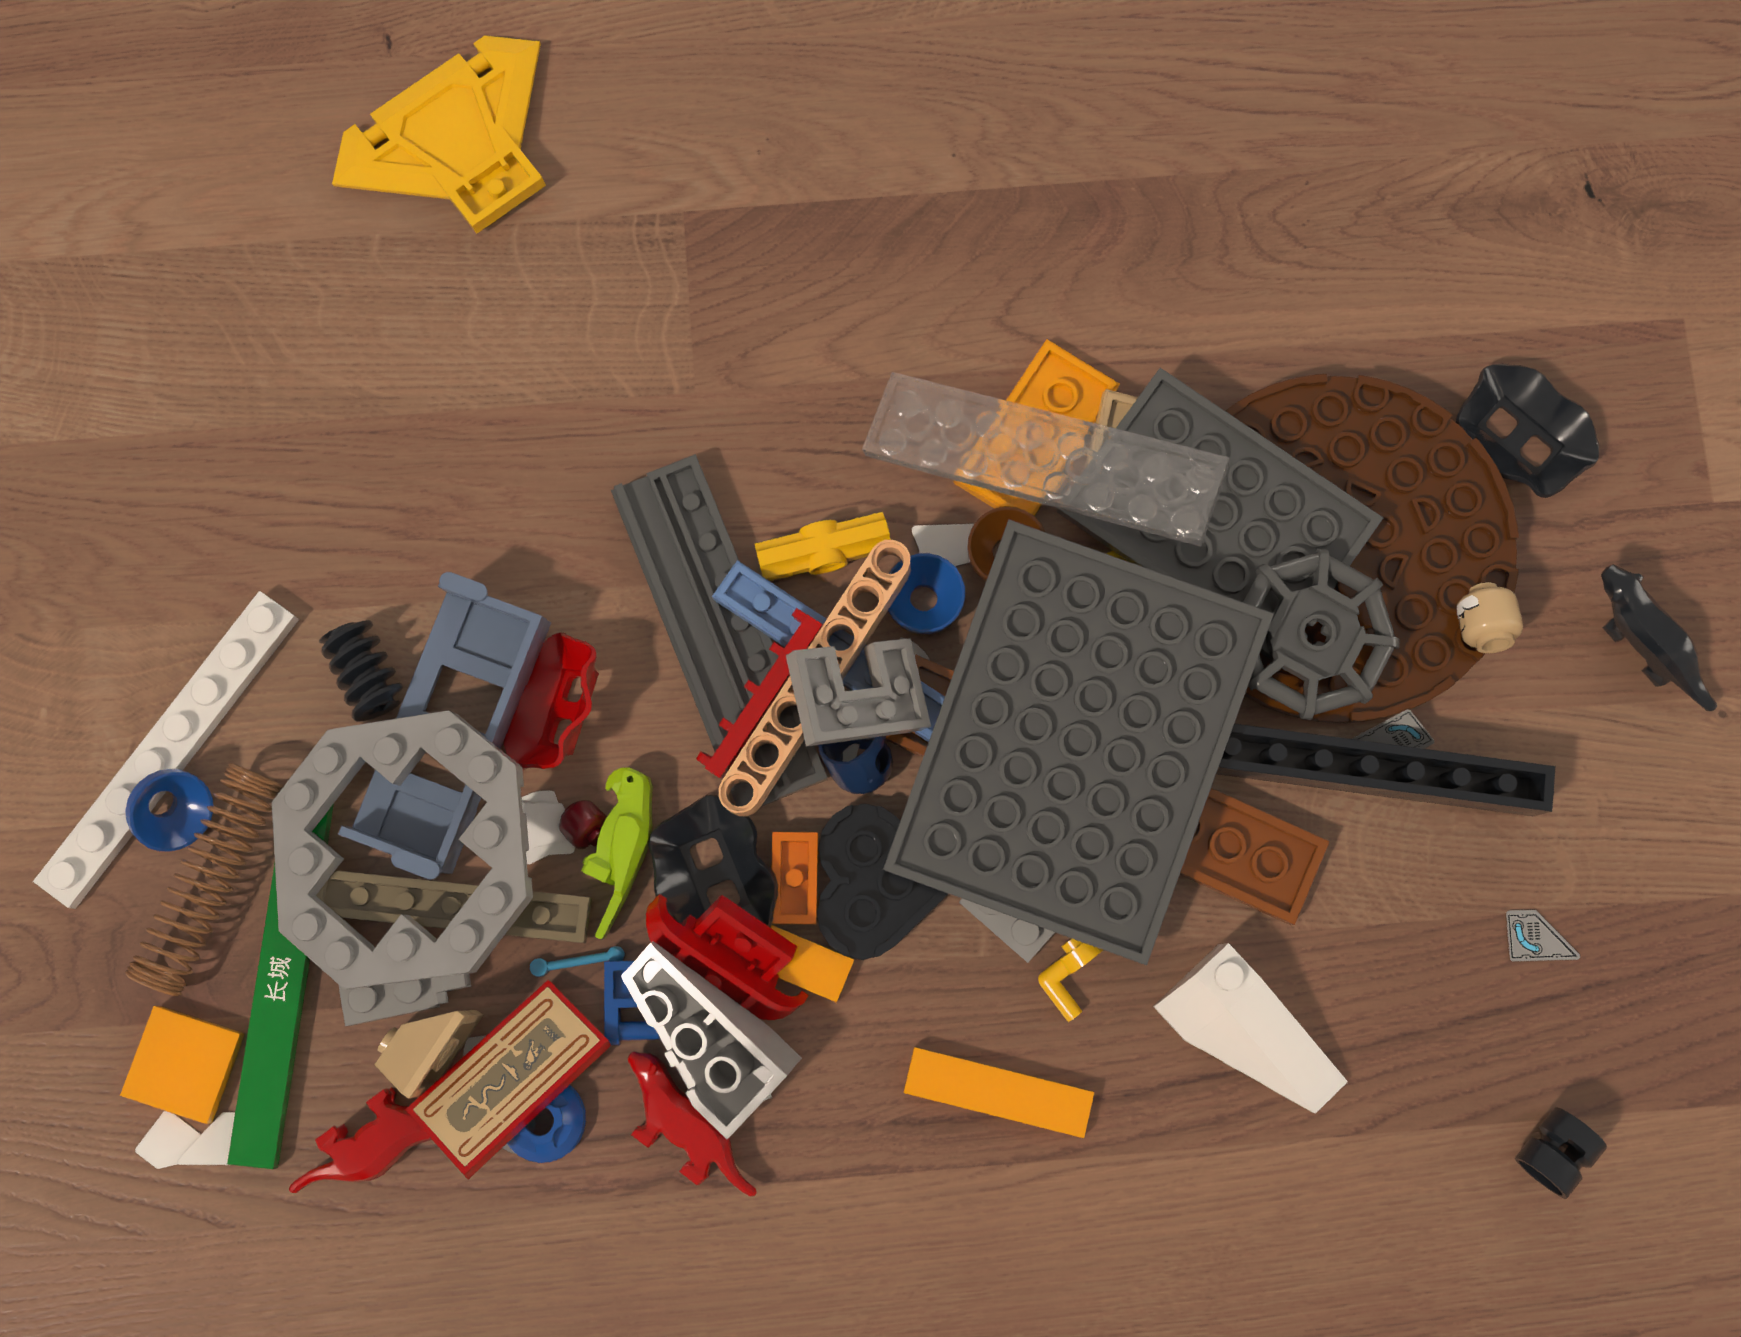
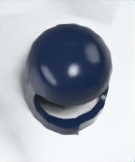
M886 736L818 745L820 755L831 777L841 789L849 793L866 794L875 791L884 785L891 775L894 762L890 747L885 743ZM852 744H859L858 749L865 750L858 757L848 762H843V752Z

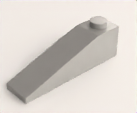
M654 941L648 945L621 976L647 1024L655 1028L667 1051L664 1055L670 1066H676L688 1088L685 1093L691 1104L726 1139L742 1125L802 1059L767 1024Z

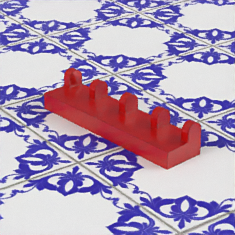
M798 608L794 610L792 616L801 624L785 648L775 642L770 646L769 650L779 657L760 686L749 679L744 685V688L754 695L736 722L732 723L723 717L718 724L728 731V734L713 756H710L700 751L696 757L697 761L705 765L706 770L718 778L723 779L790 677L786 655L795 650L808 649L823 626L822 623Z

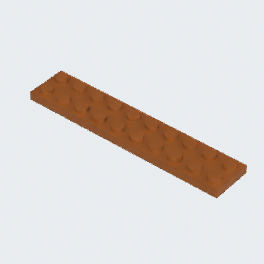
M916 654L915 659L920 681L945 696L954 671ZM914 732L887 735L885 739L921 757H924L929 743ZM1211 788L1180 875L1286 924L1295 925L1330 841Z

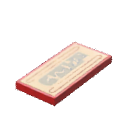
M548 979L405 1110L469 1180L598 1059L611 1044Z

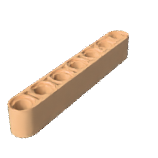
M884 540L871 550L808 647V649L831 647L829 639L834 632L838 630L849 631L854 636L852 645L846 650H835L842 681L911 573L910 554L901 542ZM887 555L897 556L903 562L902 568L894 574L882 572L877 565ZM863 592L872 593L879 600L876 608L869 612L857 610L853 606V602ZM791 677L788 678L719 786L721 804L735 815L749 816L757 812L804 741L801 723L797 727L786 728L780 724L779 720L781 712L786 707L797 706ZM764 744L775 745L779 750L777 761L769 767L758 766L755 762L756 750ZM740 782L751 784L753 788L752 800L744 806L733 805L730 800V791L733 786Z

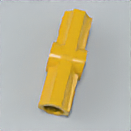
M880 512L837 523L836 520L814 522L802 527L799 533L755 543L754 545L762 577L768 581H773L805 572L817 575L836 571L845 567L849 561L868 557L871 550L878 543L891 539L884 514Z

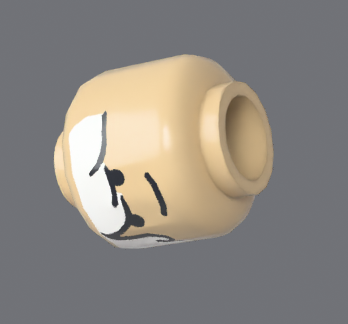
M1491 582L1480 583L1471 587L1469 594L1463 596L1457 604V616L1462 638L1465 643L1477 648L1481 653H1497L1507 650L1514 645L1515 639L1522 633L1523 621L1516 595L1509 589L1497 587L1495 583Z

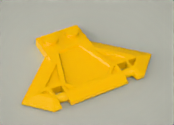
M483 36L473 43L479 52L473 58L466 62L458 53L370 113V116L376 123L363 133L356 124L345 130L342 135L332 185L334 187L449 199L476 234L546 186L542 176L521 151L540 52V41ZM488 68H491V69H492L489 73H487V74L484 75L483 77H481V78L478 77L479 74H481L482 72H484V71L487 70ZM386 138L389 140L378 149H374V146Z

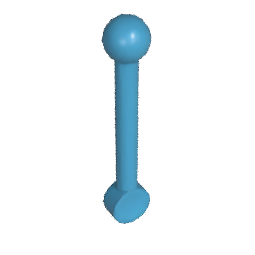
M613 946L608 952L549 962L537 958L531 962L530 972L534 976L543 977L550 970L604 961H623L625 953L621 947Z

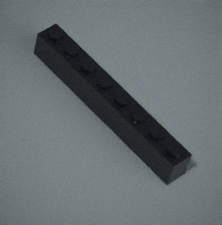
M1234 723L1216 774L1533 817L1552 812L1556 766Z

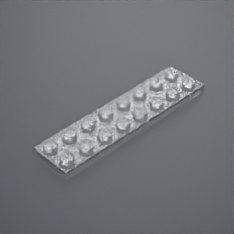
M892 372L862 448L865 456L1200 547L1205 538L1230 465L1229 457L895 372Z

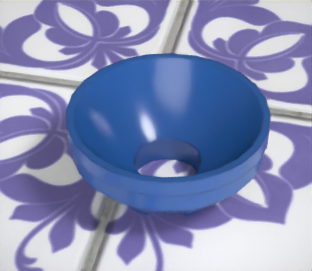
M930 553L911 555V573L888 609V612L899 626L912 633L933 634L942 631L957 619L963 608L965 585L962 576L952 563L939 555ZM902 560L891 569L889 574H894L902 568ZM919 587L930 588L937 596L936 605L928 611H920L911 604V594Z
M180 769L159 770L146 776L132 790L125 809L126 821L131 833L146 847L165 852L180 850L198 839L194 837L193 833L203 834L208 826L202 824L200 820L206 819L211 821L213 812L209 811L207 806H213V798L206 784L195 775ZM161 791L171 792L173 803L169 810L163 814L151 813L149 810L151 798Z
M571 1085L545 1107L551 1111L554 1117L553 1127L547 1134L536 1135L526 1125L507 1143L510 1149L518 1156L537 1163L552 1162L570 1153L580 1142L586 1126V1109L583 1099Z

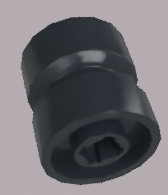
M1555 1107L1539 1126L1542 1136L1540 1138H1530L1516 1155L1515 1160L1541 1185L1559 1197L1567 1199L1583 1179L1580 1169L1582 1167L1591 1168L1607 1149V1145L1597 1133L1569 1112ZM1561 1145L1566 1148L1564 1152L1558 1149Z

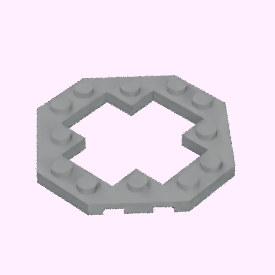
M449 710L328 729L272 801L279 932L343 989H357L382 984L431 979L434 977L476 973L533 898L532 878L528 877L526 851H529L527 817L522 809L521 787H524L522 767L458 714ZM427 752L487 802L458 840L491 866L492 869L438 939L410 915L401 914L375 948L316 896L344 858L312 831L365 762L389 782L400 786Z

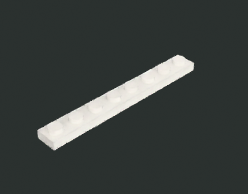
M259 591L33 882L67 908L76 909L133 835L126 821L125 809L127 800L134 787L146 776L164 769L183 770L299 621V618ZM161 791L151 798L149 803L150 812L166 791Z

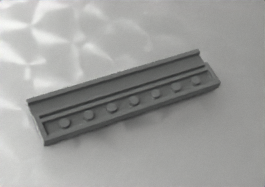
M695 454L646 473L647 476L625 485H622V483L614 486L611 493L713 749L716 752L728 734V731L718 724L723 717L732 723L736 722L754 695L744 688V685L749 679L760 686L778 659V655L769 650L772 645V640L769 636L712 598V595L739 559ZM788 706L781 712L779 720L782 726L794 728L801 723L797 706ZM805 740L803 741L762 806L828 780L815 746L806 747ZM772 744L760 746L755 753L756 764L761 767L773 765L779 756L778 748ZM740 782L733 786L731 794L736 806L747 805L752 800L753 788L751 784Z

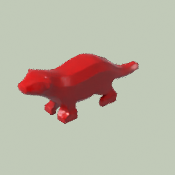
M636 1051L630 1053L628 1063L641 1087L646 1117L645 1125L637 1126L631 1133V1136L649 1148L651 1144H654L659 1134L663 1133L672 1144L683 1148L691 1161H687L679 1172L694 1184L699 1186L709 1177L711 1164L715 1162L721 1172L735 1187L750 1197L757 1194L756 1188L741 1176L735 1165L730 1137L726 1139L693 1107L688 1096L675 1085L664 1063L657 1056L651 1053Z
M395 1088L383 1089L366 1102L369 1108L377 1115V1119L362 1126L354 1136L346 1137L348 1128L345 1124H342L338 1128L336 1126L331 1127L315 1139L318 1149L330 1155L333 1161L318 1166L299 1177L290 1185L289 1191L291 1193H298L309 1184L321 1180L364 1182L377 1179L384 1175L408 1149L432 1139L406 1112L405 1109L408 1106H401L395 1103L397 1095Z

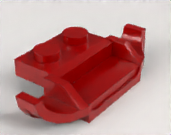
M661 894L648 905L646 928L651 943L654 941L757 1018L762 1020L783 1019L803 1005L809 995L803 991L799 992L796 996H788L775 988L780 976L777 973L793 959L797 946L725 896L721 895L698 919L689 915L681 924L671 917L666 906L667 898Z

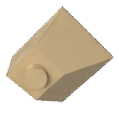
M477 1010L454 1011L402 1024L399 1029L393 1027L385 1035L378 1047V1051L382 1054L375 1063V1066L407 1098L421 1096L445 1074L483 1017V1014Z

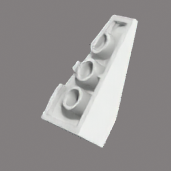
M1229 943L1218 944L1153 1006L1184 1041L1207 1052L1312 1113L1319 1111L1348 1082L1262 978Z

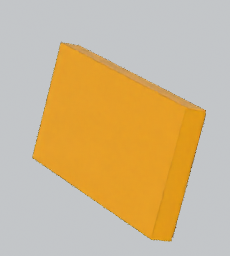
M1046 339L957 473L953 483L994 509L1005 506L1017 507L1035 516L1094 427L1102 393L1106 389L1116 392L1120 383Z

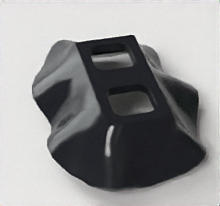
M1500 363L1483 368L1477 384L1461 406L1456 417V423L1472 439L1477 438L1496 464L1502 478L1516 480L1528 485L1541 498H1548L1562 491L1585 470L1593 467L1599 458V441L1589 413L1575 401L1560 394L1544 374L1527 366ZM1499 408L1504 409L1517 421V426L1506 438L1498 437L1486 425L1490 416ZM1530 437H1537L1551 451L1550 455L1539 467L1533 466L1520 454V449Z
M710 794L703 796L674 816L661 822L651 832L648 846L654 869L655 897L661 894L667 898V910L677 922L681 924L689 915L698 919L711 906L707 895L708 889L726 880H732L740 896V902L737 905L771 928L778 896V883L775 873L757 854L756 844L758 836L752 819L749 816H738L731 813L721 804L719 796ZM710 838L716 839L723 854V860L719 864L707 869H697L691 855V848Z

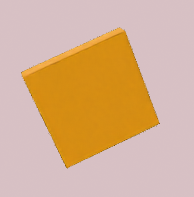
M153 1006L120 1096L204 1124L213 1123L245 1034L162 1006Z

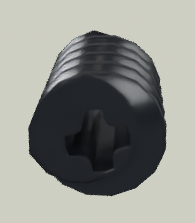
M370 620L344 624L329 631L319 640V643L324 644L321 650L322 655L326 659H332L329 663L330 671L334 675H339L336 682L338 688L347 691L344 695L345 703L349 706H355L351 716L356 722L374 719L395 709L400 704V701H395L394 696L403 689L401 683L389 685L386 683V680L396 672L393 667L380 669L378 666L387 659V653L384 651L371 652V649L378 645L381 640L378 636L364 637L363 634L373 626Z

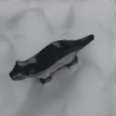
M1615 564L1606 567L1602 571L1601 577L1604 590L1612 602L1614 618L1610 619L1602 628L1615 642L1626 638L1634 649L1646 659L1648 666L1644 667L1641 671L1655 687L1666 685L1672 681L1706 711H1714L1717 708V703L1704 685L1699 669L1698 653L1687 632L1643 589L1641 584L1643 580L1642 574L1631 573Z

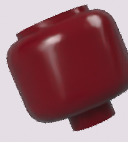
M590 800L577 801L564 810L559 822V830L577 849H586L590 844L597 846L598 836L607 816Z

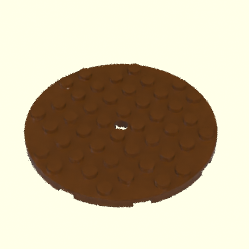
M1327 374L1296 377L1260 389L1226 410L1227 413L1383 517L1350 567L1372 579L1378 577L1382 582L1383 586L1380 589L1395 637L1400 638L1399 649H1394L1372 691L1373 698L1366 704L1358 702L1316 714L1309 721L1360 723L1379 720L1422 705L1452 687L1485 655V653L1479 652L1477 648L1471 647L1464 642L1457 616L1458 602L1463 596L1469 594L1471 587L1486 582L1495 583L1497 587L1509 589L1515 594L1519 569H1516V539L1519 538L1514 506L1507 486L1484 446L1477 438L1472 439L1451 418L1453 415L1431 399L1404 386L1364 375H1358L1357 378L1327 376ZM1338 582L1334 590L1348 598L1353 597L1357 593L1356 590L1341 582ZM1364 601L1357 606L1360 613L1357 615L1360 627L1364 626L1366 634H1375ZM1316 622L1311 627L1307 626L1304 630L1308 635L1307 641L1312 645L1317 641L1324 643L1326 636L1321 633L1323 625L1319 622ZM1363 645L1352 666L1358 675L1361 674L1374 647ZM1259 653L1263 667L1272 662V660ZM1281 668L1271 676L1297 692L1303 693L1304 680ZM1340 674L1318 680L1317 695L1347 687V683ZM1247 687L1245 697L1266 708L1300 718L1299 713L1257 689L1250 690Z

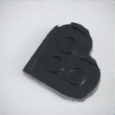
M865 803L855 806L850 805L832 815L822 830L818 847L821 865L831 880L820 895L817 909L820 931L832 948L844 956L857 960L879 957L895 947L948 895L946 892L883 870L900 820L881 806Z

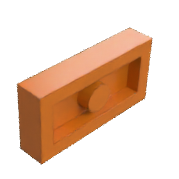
M772 832V871L775 873L778 883V896L772 924L817 925L818 832Z

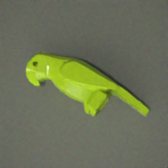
M630 767L614 770L608 776L605 789L615 792L618 803L608 814L601 827L596 853L586 856L582 862L584 864L581 870L583 873L613 886L615 884L614 894L595 934V937L598 939H605L629 895L648 851L649 836L653 827V786L651 779Z

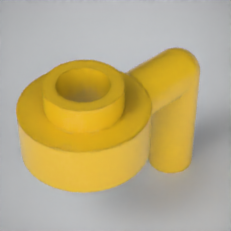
M1072 938L1061 946L1066 954L1041 972L1038 977L1040 986L1068 1022L1082 1013V1010L1060 981L1079 970L1103 951V949Z

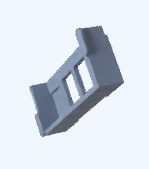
M445 572L440 577L438 587L445 591L446 595L396 719L429 714L426 712V708L442 668L446 666L504 688L486 734L480 732L501 749L551 622L541 615L487 596L488 589L482 583L452 572ZM375 770L353 827L341 826L338 835L392 855V864L397 868L426 879H435L440 873H453L464 845L458 839L474 820L481 797L466 784L463 792H459L411 773L398 786L389 782Z

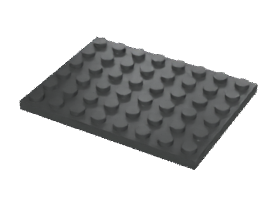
M1008 520L883 870L1147 965L1274 613Z

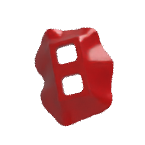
M564 632L556 633L544 641L504 739L506 754L518 763L523 771L527 768H554L561 764L566 756L573 755L583 722L591 712V697L599 675L595 669L596 650L586 641L575 639ZM579 677L582 689L581 698L577 702L568 701L567 697L571 684L575 678ZM560 721H572L561 734L558 744H554V737Z

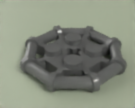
M1317 549L1313 554L1271 566L1262 564L1257 568V577L1243 603L1261 608L1270 590L1277 596L1279 602L1273 611L1274 615L1266 634L1267 648L1274 660L1266 667H1263L1259 654L1248 688L1250 690L1257 689L1298 712L1301 719L1311 720L1316 714L1358 702L1363 704L1369 702L1373 698L1372 691L1394 649H1399L1400 638L1395 637L1380 589L1383 584L1378 577L1372 579L1330 556L1329 551L1325 549ZM1309 573L1314 575L1313 586L1291 592L1283 582ZM1328 575L1356 590L1357 593L1353 597L1348 598L1327 586ZM1364 601L1375 634H1366L1364 626L1360 627L1357 617L1360 613L1357 606ZM1316 622H1319L1323 625L1321 633L1326 636L1324 643L1317 641L1312 645L1307 641L1308 635L1304 630L1306 626L1311 627ZM1363 645L1374 647L1361 674L1358 675L1352 666ZM1281 668L1304 680L1303 693L1297 692L1271 676ZM1340 674L1347 683V687L1317 695L1318 680Z

